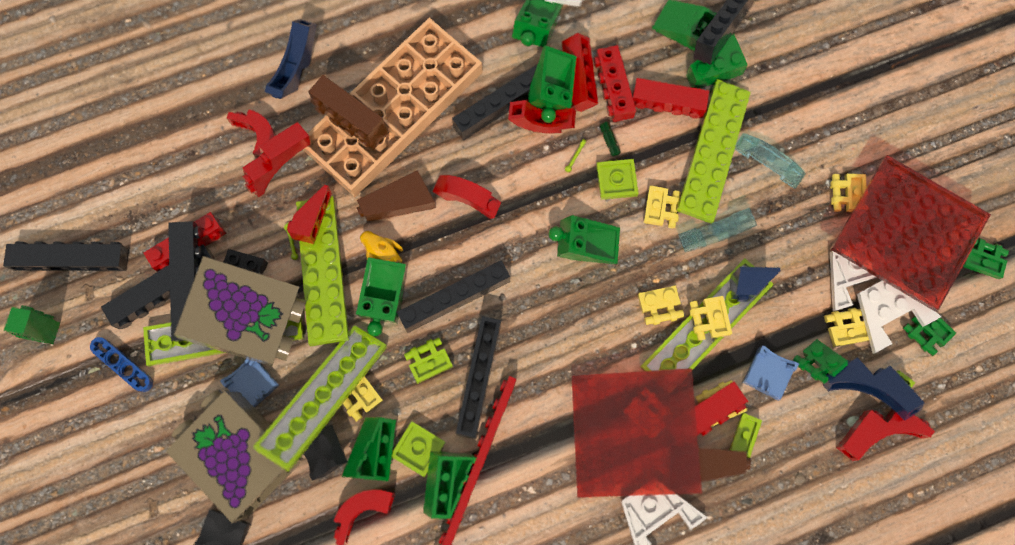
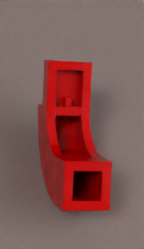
M527 100L510 102L508 120L518 127L533 132L552 134L562 133L563 129L575 128L576 110L574 108L554 110L556 112L555 120L547 123L541 118L543 109L534 107Z
M248 109L247 115L238 111L236 113L228 112L227 120L232 126L252 130L256 133L257 141L252 154L255 158H258L261 154L259 146L276 136L275 131L265 117L256 111Z
M440 175L432 191L446 201H458L467 204L490 219L495 218L501 204L498 199L491 195L492 192L484 187L452 175Z
M366 490L350 497L340 507L334 519V522L341 523V526H338L335 531L334 539H337L335 544L347 545L353 523L362 512L375 510L389 514L395 493L384 490Z

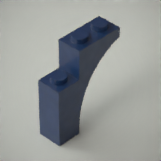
M303 19L292 21L284 56L276 73L266 85V93L272 94L271 96L274 98L282 99L298 90L301 71L310 66L317 24Z
M857 357L852 361L847 360L848 365L835 377L828 373L826 374L829 379L823 386L827 391L843 389L867 393L889 405L904 421L920 412L925 404L891 365L885 369L880 368L872 374Z

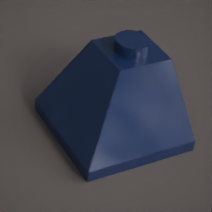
M739 267L731 276V298L738 299V302L750 301L781 272L780 268Z

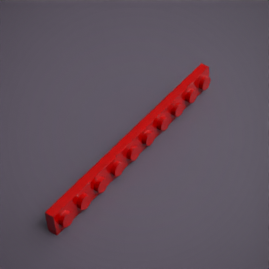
M509 376L508 380L504 379L500 391H503L500 399L496 398L492 409L496 411L494 416H489L485 428L488 431L486 436L482 435L479 440L478 447H480L478 455L474 454L477 457L476 461L472 463V471L468 474L467 482L465 481L463 484L465 488L463 493H460L461 496L457 503V509L451 519L447 521V524L450 526L447 533H442L439 541L441 545H452L515 387L517 379Z

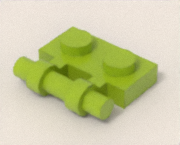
M439 337L434 340H427L426 344L417 348L413 347L410 349L411 351L404 354L407 361L412 358L416 361L410 364L409 367L417 384L453 367L445 349L437 352L435 348L442 344ZM431 351V355L421 359L420 354Z

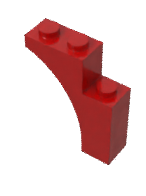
M298 122L260 145L261 154L259 157L242 167L244 172L242 177L246 182V188L251 194L255 193L258 198L265 194L269 182L277 171L293 156L311 145L308 133Z
M891 409L885 419H883L879 412L868 410L862 413L836 448L851 461H858L871 446L887 436L906 434L924 439L931 438L935 431L926 420L918 418L916 415L904 421Z

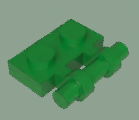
M970 237L968 244L973 245L974 248L966 249L962 267L996 279H1002L1008 260L1002 259L1000 256L1006 257L1009 250L999 244H990L985 239ZM984 250L990 251L991 254L985 253V252H983V251H984Z
M914 316L911 320L916 326L913 328L907 323L903 327L908 333L907 336L910 339H914L921 345L920 348L924 352L927 351L931 356L938 352L933 347L935 343L943 347L956 334L941 318L922 327ZM922 330L930 337L928 340L920 334Z
M818 339L803 350L806 358H802L799 355L793 358L794 362L799 363L798 367L801 370H806L814 380H819L823 384L829 379L826 376L827 373L835 377L848 365V361ZM815 363L819 368H815L812 364Z

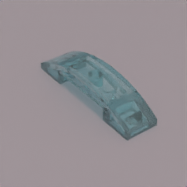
M743 133L736 143L735 150L747 158L753 157L781 176L780 180L794 189L797 188L806 175L787 155L756 137Z
M750 208L732 214L728 218L678 234L684 251L689 252L738 235L757 226V223Z

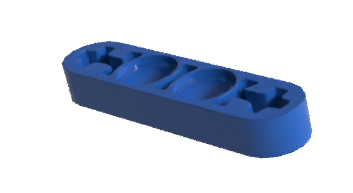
M102 337L92 340L90 343L91 352L132 388L140 392H147L152 388L153 379L109 340ZM101 343L102 346L109 351L104 352L102 350H99L98 344ZM117 353L119 355V360L115 364H112L110 362V357L113 354ZM131 365L133 367L132 374L125 376V367ZM138 377L145 380L144 383L146 385L144 387L140 386L141 383L135 378Z

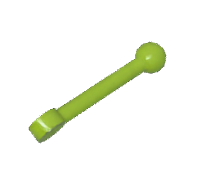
M582 140L569 165L565 167L566 172L572 171V165L586 144V140Z
M288 223L284 225V229L286 231ZM287 231L292 251L291 258L297 260L298 254L295 251L293 239Z

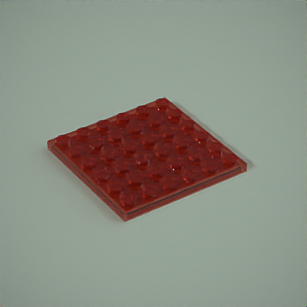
M886 155L830 250L936 312L943 304L991 214Z
M692 368L572 376L577 498L702 494Z

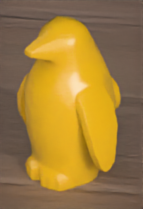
M365 231L360 235V241L365 247L367 259L369 257L402 263V259L395 249L403 251V249L394 240L379 236L371 231Z

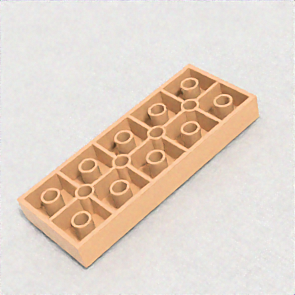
M428 18L349 93L383 118L388 134L374 150L369 146L367 148L359 143L358 138L355 136L350 137L344 132L343 127L340 125L335 126L329 120V117L325 116L308 132L311 145L303 149V151L352 196L356 197L483 73L482 62L433 20Z

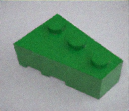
M735 34L731 35L711 65L699 60L690 65L686 77L692 88L700 89L714 84L717 79L725 81L743 75L748 64Z
M21 305V308L11 307L4 331L17 338L53 345L61 322L53 320L54 316L44 314V312L34 310L32 307Z
M365 417L341 477L389 481L396 420L381 417Z
M430 451L423 508L424 514L431 519H451L461 496L460 491L464 482H467L469 470L477 457L469 453Z

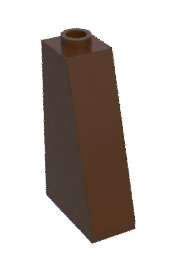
M416 170L358 199L359 206L356 207L361 218L365 216L369 222L436 208V205L420 173Z
M671 446L669 487L678 488L746 474V469H751V457H747V452Z

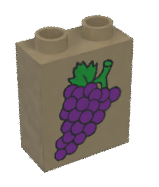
M203 256L174 335L181 340L272 367L275 358L287 360L294 338L283 334L288 320L299 323L306 300L296 297L299 289L298 286Z
M216 390L201 403L204 412L194 422L192 419H188L173 431L172 437L176 441L166 452L231 523L247 519L304 459L300 457L288 472L254 450V445L271 424L240 392L224 391L222 393L221 390Z

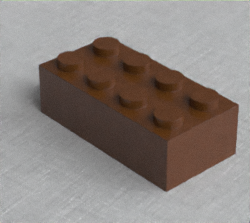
M322 75L308 91L311 97L310 101L315 105L314 109L320 115L324 116L325 114L335 126L340 125L343 127L344 132L350 137L355 136L358 138L359 143L367 148L369 146L374 150L388 134L384 120L380 115L326 76Z

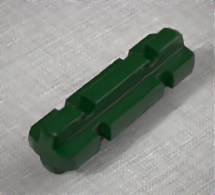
M601 123L600 130L604 134L603 137L607 147L610 148L611 156H618L621 150L617 145L613 131L610 129V123Z

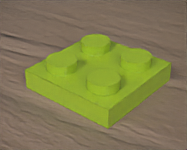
M634 159L597 162L596 168L601 200L638 196Z
M411 421L393 450L392 458L425 477L428 473L430 451L441 452L446 442Z

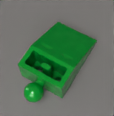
M526 0L515 19L512 38L521 40V43L527 47L532 45L547 46L563 4L546 2L545 0Z
M668 0L652 29L695 51L697 39L717 13L704 6Z
M546 45L543 47L530 85L528 102L535 107L544 109L541 113V118L544 122L550 123L556 118L554 110L571 108L577 56Z
M571 215L560 220V227L554 226L548 232V236L552 241H558L557 257L575 261L618 264L620 227Z
M369 257L367 259L356 315L373 319L367 326V331L371 336H379L382 333L383 327L380 321L398 324L399 316L397 311L401 309L406 264ZM367 303L371 305L369 310H366ZM385 307L390 308V311L387 314H385V311L383 310Z

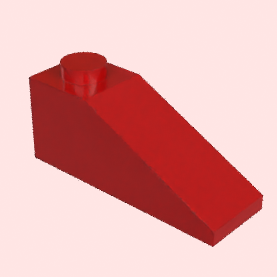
M324 185L293 215L292 220L287 225V231L292 239L311 244L315 243L332 195L328 185Z

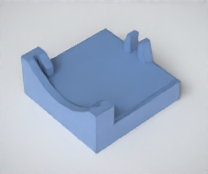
M761 346L757 349L742 383L779 401L799 363L778 356L767 347Z
M248 359L237 370L220 380L222 385L228 388L229 391L240 392L254 408L280 386L261 363Z

